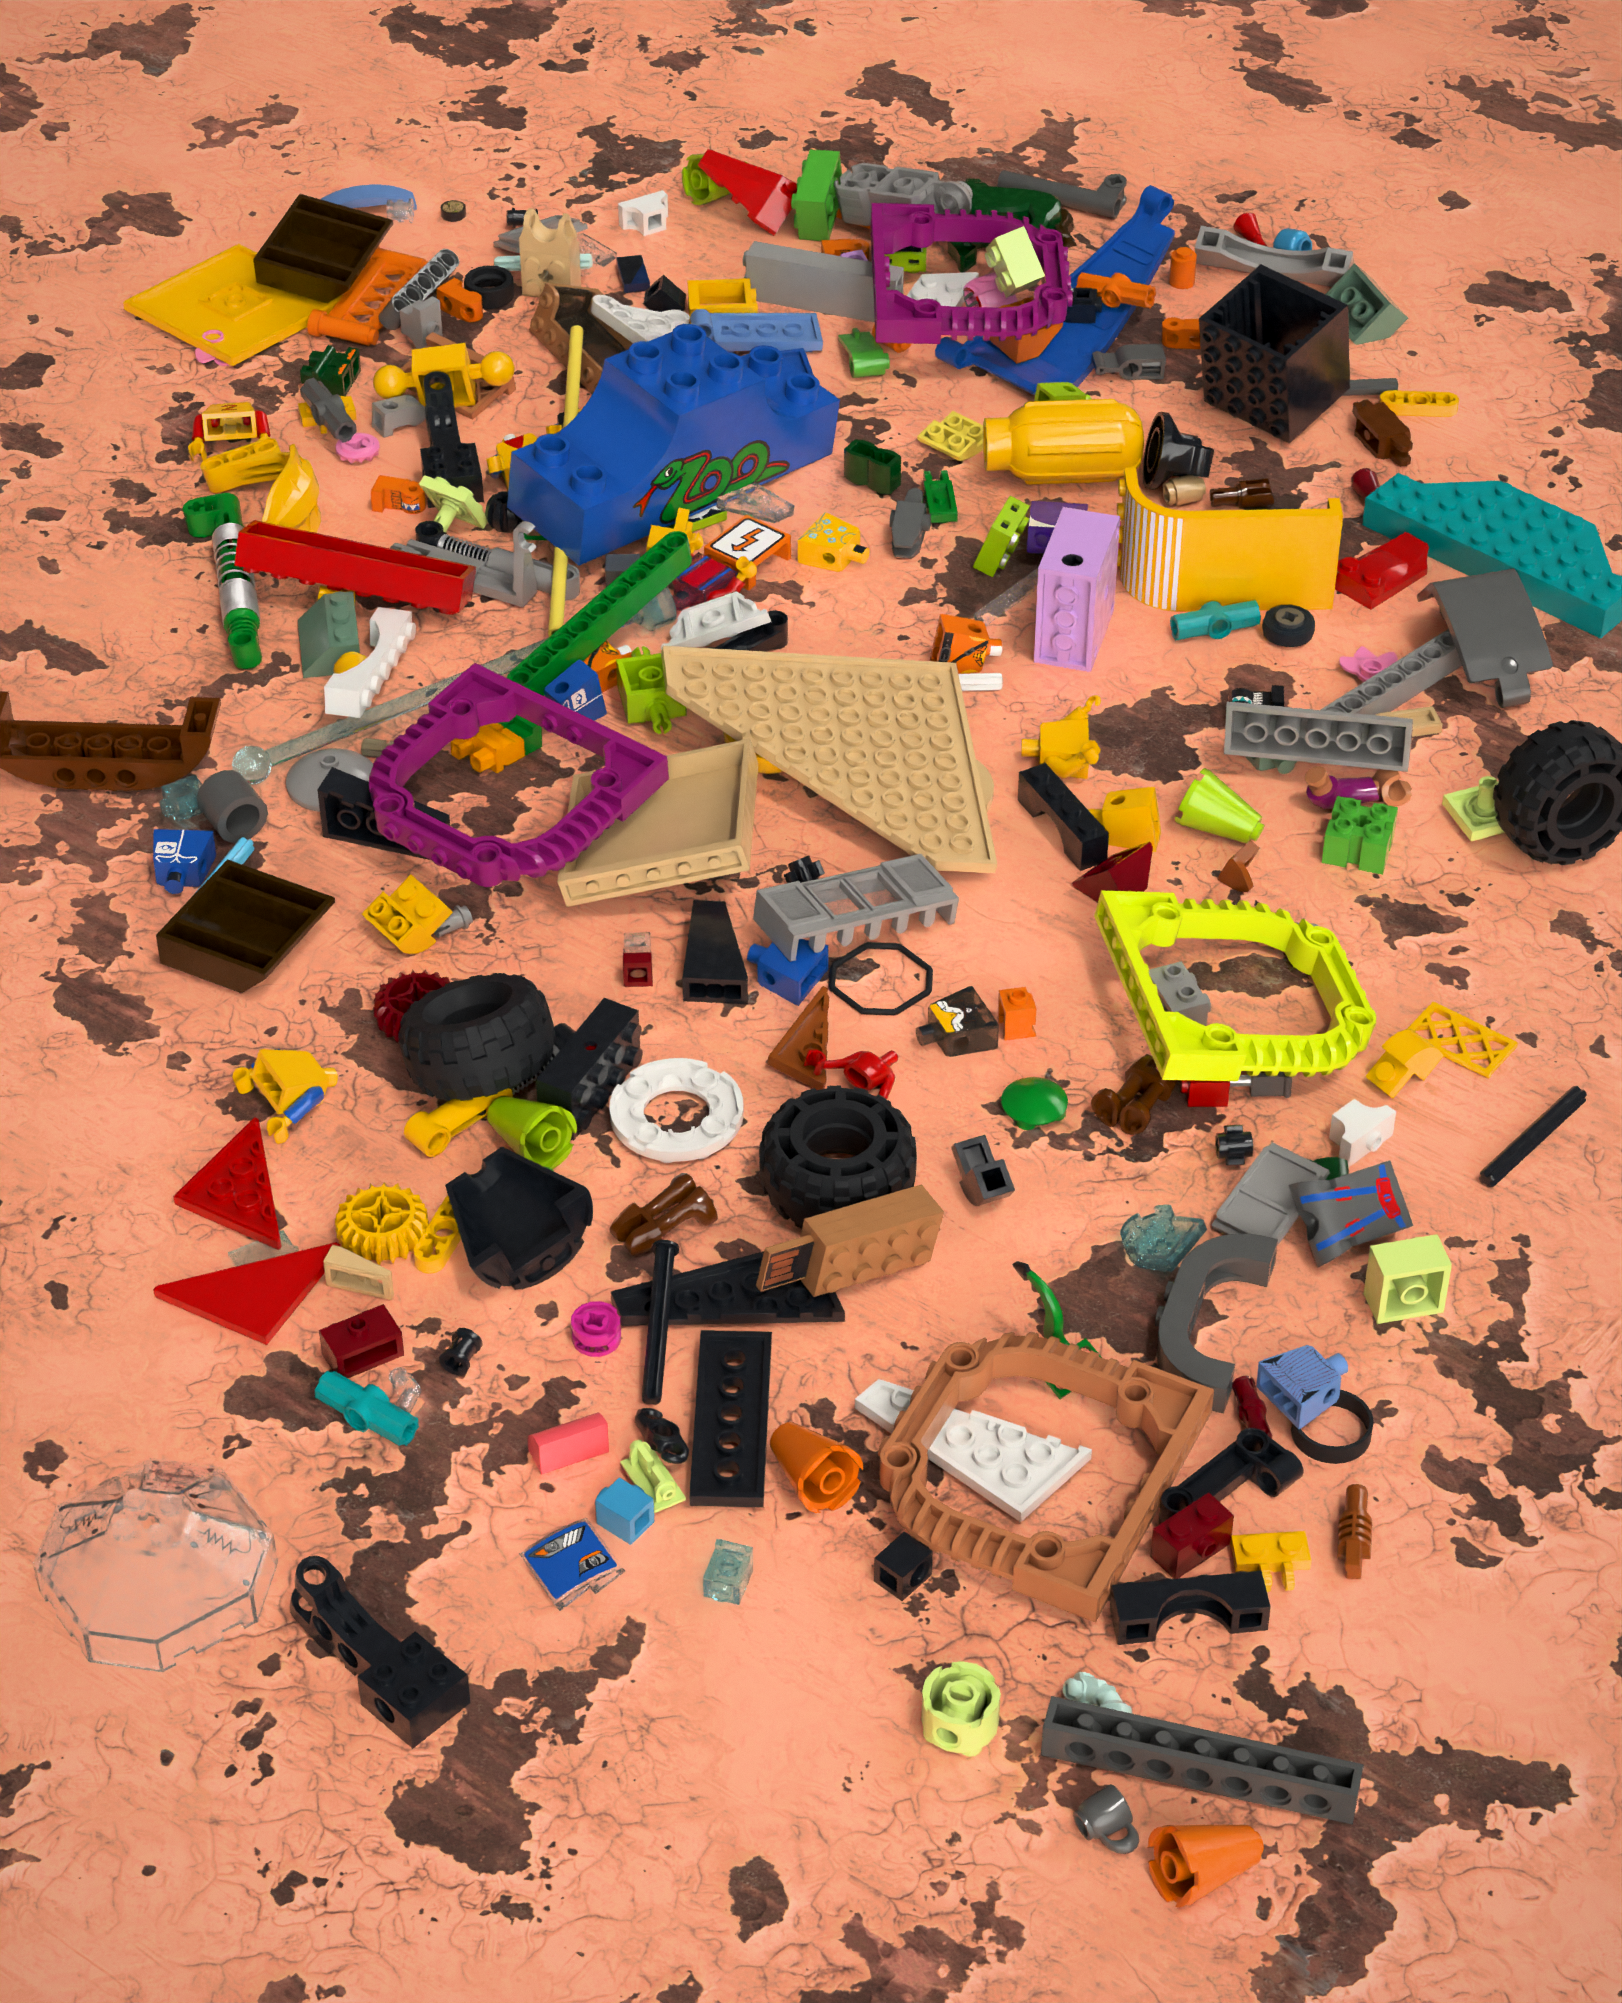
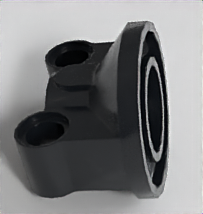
M1158 412L1151 424L1145 445L1142 471L1145 488L1158 489L1171 476L1194 475L1209 477L1214 449L1202 446V441L1198 436L1180 433L1170 413Z

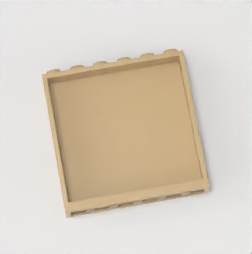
M751 739L667 755L669 780L624 822L615 819L614 824L609 829H605L597 840H593L591 846L585 851H581L577 859L573 862L565 863V867L559 870L557 883L566 906L569 907L750 870L759 764ZM595 771L573 775L568 813L592 791L590 780L591 775Z

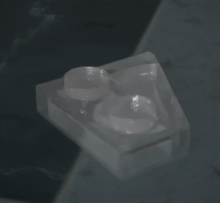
M753 483L718 497L716 508L776 523L793 516L795 505L761 485Z

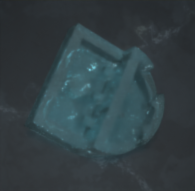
M1157 1205L1154 1207L1155 1213L1141 1217L1139 1213L1131 1216L1123 1224L1120 1235L1131 1262L1143 1269L1172 1272L1207 1231L1203 1219L1175 1216L1171 1205Z

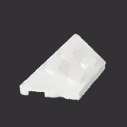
M979 273L922 274L907 296L915 300L933 299L939 302L941 306L961 307L965 302L963 287L971 280L978 278Z
M736 591L682 610L677 618V623L673 625L669 632L671 636L670 642L663 643L661 650L663 646L706 647L714 641L732 638L743 631L770 623L771 619L766 609L760 611L757 609L755 602L745 599L742 594Z

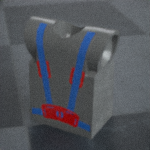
M1391 1160L1332 1180L1305 1181L1288 1185L1297 1212L1306 1224L1307 1240L1317 1267L1332 1261L1353 1246L1413 1226Z

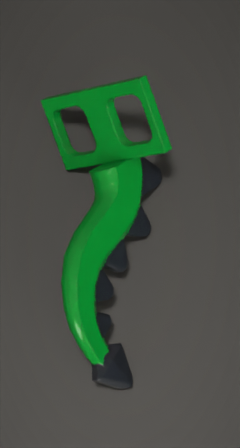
M1019 1261L1013 1263V1268L1024 1281L1029 1280L1032 1291L1040 1295L1036 1300L1042 1308L1038 1309L1037 1313L1043 1323L1036 1326L1037 1331L1044 1338L1049 1339L1053 1336L1059 1338L1061 1343L1070 1345L1063 1335V1314L1052 1290L1030 1269L1028 1264ZM1087 1338L1076 1344L1080 1350L1086 1348L1089 1351L1097 1352ZM1046 1382L1059 1399L1072 1392L1065 1388L1059 1389L1056 1385Z

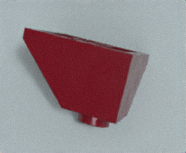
M1147 842L1115 853L1073 881L1072 884L1077 890L1097 903L1101 890L1144 892L1148 887L1153 846L1151 842Z

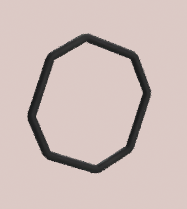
M867 942L834 961L830 966V991L861 1014L898 1015L932 992V967L902 944ZM866 949L899 950L927 971L926 990L895 1009L863 1008L835 987L836 968Z

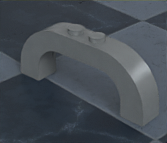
M1228 1234L1212 1238L1195 1247L1182 1261L1175 1281H1168L1164 1295V1301L1167 1303L1165 1306H1159L1155 1318V1326L1159 1327L1156 1353L1158 1368L1214 1389L1212 1411L1223 1414L1225 1412L1232 1392L1235 1364L1205 1356L1191 1344L1189 1339L1203 1300L1213 1287L1225 1282L1240 1281L1267 1287L1276 1263L1278 1239L1256 1234Z

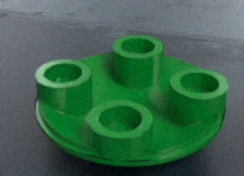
M1027 1077L1012 1082L1004 1089L1001 1096V1104L1005 1113L1016 1121L1020 1129L1031 1130L1036 1125H1045L1064 1119L1066 1117L1068 1098L1063 1088L1057 1083L1045 1078Z

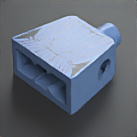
M1306 1345L1258 1362L1256 1387L1298 1429H1301L1337 1402L1340 1396L1341 1375L1348 1372V1364L1339 1353L1325 1359L1313 1346Z

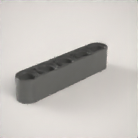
M449 249L440 250L383 308L379 314L381 324L387 329L397 330L401 326L400 310L417 300L425 301L436 292V288L443 285L458 267V256Z

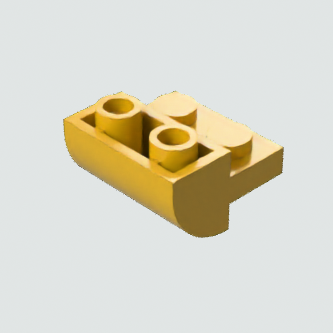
M410 874L390 896L383 891L363 911L362 915L402 952L417 954L425 951L437 942L431 935L453 912Z

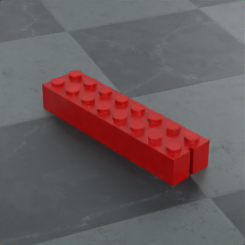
M253 520L247 527L238 532L234 566L243 567V571L248 573H260V571L271 573V577L277 579L296 578L299 579V583L305 585L324 584L333 591L348 589L355 591L356 595L362 597L377 595L383 597V600L386 602H410L412 607L426 609L429 606L438 608L440 613L447 615L459 613L472 600L476 566L257 520Z

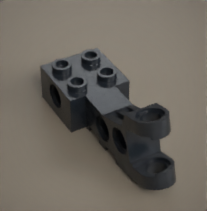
M441 371L430 372L425 376L423 382L426 401L425 418L430 447L420 449L422 477L424 475L433 479L441 477L449 482L451 486L456 488L458 486L466 487L474 494L472 497L476 502H484L482 473L475 443H461L450 377ZM433 383H442L443 385H445L442 389L435 390L430 387ZM426 495L428 508H434L435 505Z
M309 1556L302 1559L297 1566L294 1578L296 1588L293 1590L290 1600L291 1615L321 1648L329 1654H335L344 1662L345 1668L354 1676L358 1674L361 1705L412 1749L471 1703L468 1674L416 1631L402 1642L397 1640L379 1625L350 1594L342 1574L328 1560L320 1556ZM309 1570H318L323 1573L325 1580L319 1585L309 1584L305 1581L303 1575ZM302 1597L313 1607L312 1611L301 1608L299 1600Z

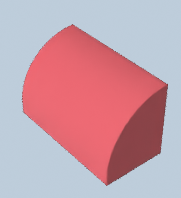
M597 1412L529 1435L528 1450L540 1474L542 1475L608 1453V1423L603 1415Z

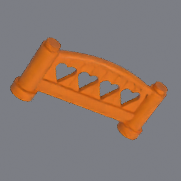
M378 246L350 289L344 293L328 315L326 311L312 310L307 324L308 334L316 337L326 335L366 346L376 345L379 338L378 330L384 327L379 320L380 312L391 298L428 261L424 258L383 249ZM402 274L403 276H400L399 281L393 282L384 275ZM377 288H393L389 290L388 295H381L375 290ZM382 301L377 309H371L363 302ZM358 315H372L368 318V322L365 323L359 322L356 318L353 317Z

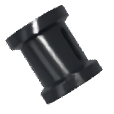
M458 1328L452 1335V1343L449 1348L443 1350L439 1356L441 1366L454 1375L466 1374L470 1368L469 1361L473 1354H476L483 1346L480 1336L470 1329Z

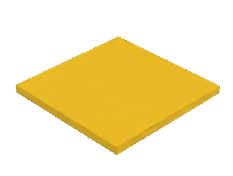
M237 244L123 301L124 310L234 366L306 328L313 309L326 311L328 315L337 302H339L342 295L325 303L256 283L253 259L257 252ZM209 330H219L223 333L224 339L218 343H211L206 339L216 340L221 336L209 334L204 339L202 335Z

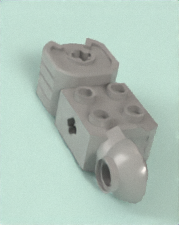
M860 163L851 166V171L848 170L841 175L840 185L838 181H834L842 220L850 224L870 226L871 203L934 204L935 214H944V209H950V214H959L960 209H965L966 214H969L972 208L973 193L967 183L963 181H940L939 173L897 166L894 169H890L884 165Z

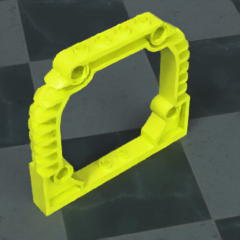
M1101 890L1094 917L1162 1080L1238 1081L1241 1071H1246L1249 1076H1258L1260 1071H1265L1267 1076H1277L1279 1072H1284L1287 1077H1295L1298 1072H1302L1305 1077H1313L1316 1072H1321L1325 1076L1331 1074L1334 1069L1342 1070L1356 1057L1358 1052L1366 1050L1376 1025V1013L1371 1008L1366 998V993L1356 978L1355 970L1351 968L1345 950L1342 949L1337 937L1329 929L1313 926L1305 919H1301L1298 925L1293 921L1288 911L1279 908L1274 913L1264 903H1257L1256 907H1251L1250 903L1244 900H1240L1237 905H1233L1230 900H1221L1219 905H1216L1212 899H1204L1201 904H1197L1194 899L1188 898L1183 903H1178L1174 893ZM1176 938L1246 940L1263 943L1285 952L1293 967L1305 974L1311 975L1331 1017L1328 1031L1323 1034L1306 1036L1239 1034L1224 1024L1213 1023L1205 1026L1179 1012H1165L1158 996L1157 986L1153 984L1149 975L1148 965L1144 963L1139 951L1150 944L1170 947L1174 945Z

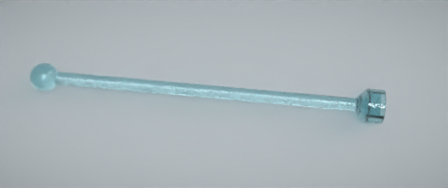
M665 587L622 627L636 623L649 631H654L674 623L676 620V606L669 589ZM547 639L481 664V666L501 676L507 674ZM463 672L367 709L360 718L347 717L267 750L253 745L245 746L234 755L232 770L241 773L250 785L262 783L269 776L273 766L428 705L433 698Z

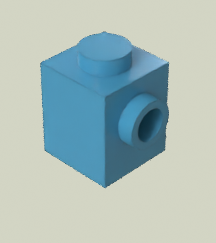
M620 1477L609 1487L603 1488L597 1495L595 1500L597 1524L630 1545L655 1522L653 1498L647 1495L639 1486L631 1485Z

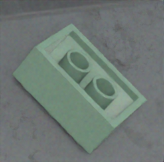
M1355 263L1326 293V295L1348 305L1349 338L1356 345L1390 338L1408 319L1377 282Z
M353 592L324 594L298 619L303 678L333 675L334 664L341 655L347 652L360 653Z

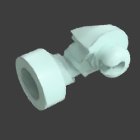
M1078 1672L1073 1678L1067 1679L1063 1684V1694L1067 1699L1132 1713L1131 1706L1122 1701L1114 1686L1107 1684L1104 1680L1095 1678L1090 1673Z

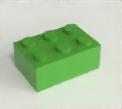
M810 149L807 160H803L802 177L799 176L797 179V193H793L791 201L792 209L796 210L794 228L798 229L800 240L821 241L830 239L839 209L834 181H838L839 185L841 183L840 151Z

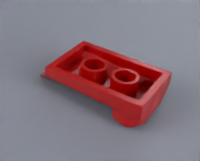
M1404 532L1357 559L1345 557L1338 561L1335 590L1372 610L1427 575L1429 546L1408 532Z

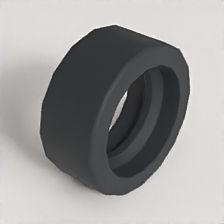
M487 265L477 267L465 275L464 289L477 292L482 296L483 309L500 308L513 300V276L510 271L499 266ZM487 286H495L493 288H482Z

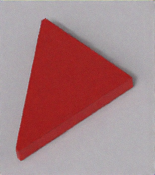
M254 1117L173 1198L175 1205L279 1250L282 1245L259 1119Z
M337 1242L158 1285L153 1289L154 1295L160 1300L268 1345L324 1275L323 1261L332 1245L341 1247V1244Z

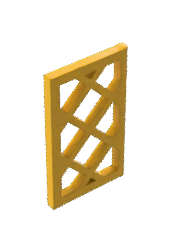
M1434 1001L1407 1028L1415 1032L1429 1030L1431 1039L1425 1040L1442 1052L1445 1058L1488 1079L1518 1046V1042ZM1436 1012L1449 1020L1432 1021L1431 1016ZM1459 1027H1466L1477 1032L1478 1035L1462 1036ZM1452 1028L1455 1037L1438 1038L1435 1029ZM1489 1041H1495L1505 1046L1503 1050H1492ZM1482 1042L1485 1051L1468 1053L1465 1046L1466 1043ZM1458 1044L1461 1053L1455 1054L1441 1046ZM1488 1059L1489 1065L1484 1068L1471 1062V1060Z

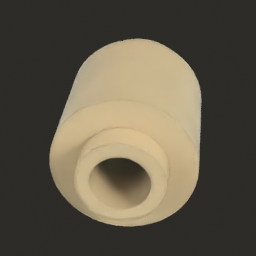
M1185 475L1169 479L1167 483L1163 484L1162 491L1167 505L1174 504L1175 506L1201 501L1203 494L1206 493V486L1203 478Z

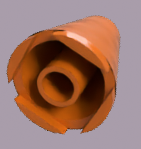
M794 1422L784 1423L773 1432L770 1439V1448L800 1502L808 1510L814 1513H821L819 1510L829 1508L831 1511H834L845 1505L854 1496L861 1482L858 1479L859 1468L863 1470V1462L859 1454L852 1448Z
M1164 1825L1155 1828L1151 1832L1147 1847H1154V1859L1149 1860L1148 1864L1156 1889L1166 1902L1174 1900L1177 1903L1175 1907L1178 1908L1194 1903L1258 1864L1264 1850L1260 1834L1249 1825Z

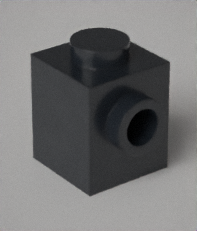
M663 275L646 289L643 304L649 310L658 312L674 309L684 311L686 294Z

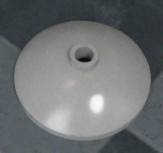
M328 748L314 751L299 759L289 769L286 776L287 792L290 798L301 807L320 812L317 789L332 767L369 782V774L373 763L365 756L348 749Z

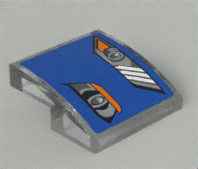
M587 1518L575 1521L551 1532L519 1553L522 1560L559 1611L563 1610L590 1588L597 1594L625 1572L622 1565Z

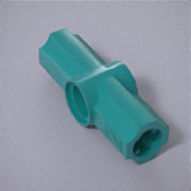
M1256 600L1222 606L1219 602L1211 601L1204 604L1198 611L1171 616L1170 626L1175 641L1208 634L1213 639H1222L1229 635L1232 630L1257 626L1260 624L1261 615Z
M326 1371L319 1378V1383L314 1390L315 1398L343 1413L347 1423L355 1430L366 1432L368 1429H371L399 1446L402 1444L407 1446L414 1439L416 1430L419 1427L418 1418L390 1403L388 1396L379 1387L368 1384L364 1388L335 1371Z

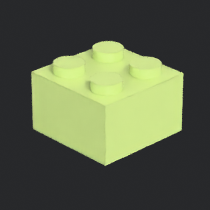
M1024 226L996 237L986 247V262L990 268H994L997 275L995 278L997 288L1001 293L1004 292L1006 298L1034 287L1045 276Z
M1438 1234L1370 1246L1363 1294L1377 1324L1444 1313L1452 1264Z

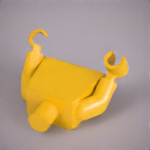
M1090 696L1084 707L1078 706L1061 720L1040 724L1039 739L1021 740V757H1039V765L1046 763L1057 776L1062 778L1088 779L1089 764L1097 763L1099 759L1098 754L1101 749L1095 740H1089L1087 718L1094 701L1096 706L1100 705V696Z

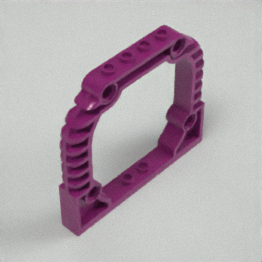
M871 203L870 231L876 343L940 344L941 335H951V340H957V336H967L968 341H973V336H983V341H989L990 336L999 337V341H1005L1008 336H1015V340H1021L1023 334L1031 333L1032 337L1037 335V330L1045 325L1047 330L1051 324H1060L1066 320L1067 307H1072L1073 291L1071 290V276H1069V261H1067L1068 247L1063 246L1062 235L1059 231L1045 229L1040 223L1038 229L1029 224L1028 217L1023 216L1022 220L1015 219L1011 212H1007L1006 216L997 215V210H991V215H982L981 210H975L974 215L966 214L965 209H960L959 214H950V209H944V214H935L934 204ZM1024 226L1045 274L1041 279L1042 284L1034 291L1033 301L1019 306L1003 308L941 306L939 302L933 299L915 300L897 290H886V287H890V260L884 254H894L908 246L926 248L935 241L991 243L996 237Z
M474 663L428 703V714L420 716L416 724H412L406 729L404 735L396 737L392 745H388L382 750V754L375 759L369 774V789L379 833L388 840L405 846L411 852L432 860L436 865L443 866L457 873L463 879H468L483 887H492L498 885L503 880L519 881L520 875L538 878L545 876L548 870L559 871L563 869L565 863L573 862L577 859L581 851H585L591 846L593 840H597L605 829H609L614 824L615 819L624 822L669 780L667 756ZM516 715L604 758L605 767L596 770L591 775L592 791L554 827L537 838L519 843H510L496 836L472 838L416 809L412 794L403 788L408 779L453 739L472 738L479 732L480 726L509 722Z

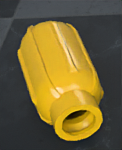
M1115 399L1028 401L1023 406L1014 410L1008 417L984 418L985 471L1010 470L1014 476L1024 480L1029 485L1114 482L1117 478L1124 477V467H1136L1137 469L1141 465L1144 449V432L1141 418L1133 408L1127 404L1118 403Z

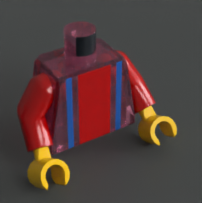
M688 529L684 533L688 537L692 563L672 581L674 595L671 597V603L675 609L682 611L688 606L692 607L736 591L740 593L746 584L744 582L745 578H752L756 575V565L752 561L749 562L746 556H741L736 561V568L740 571L737 572L700 552L694 555V550H699L703 546L704 541L699 532L696 538L691 541L693 539V532L691 529Z

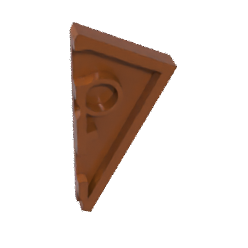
M824 986L821 987L773 1049L767 1061V1065L816 1090L825 1089L827 1081L826 1070H822L820 1075H815L813 1073L815 1066L808 1065L805 1067L803 1064L809 1050L823 1052L827 1060L830 997L827 993L828 988Z

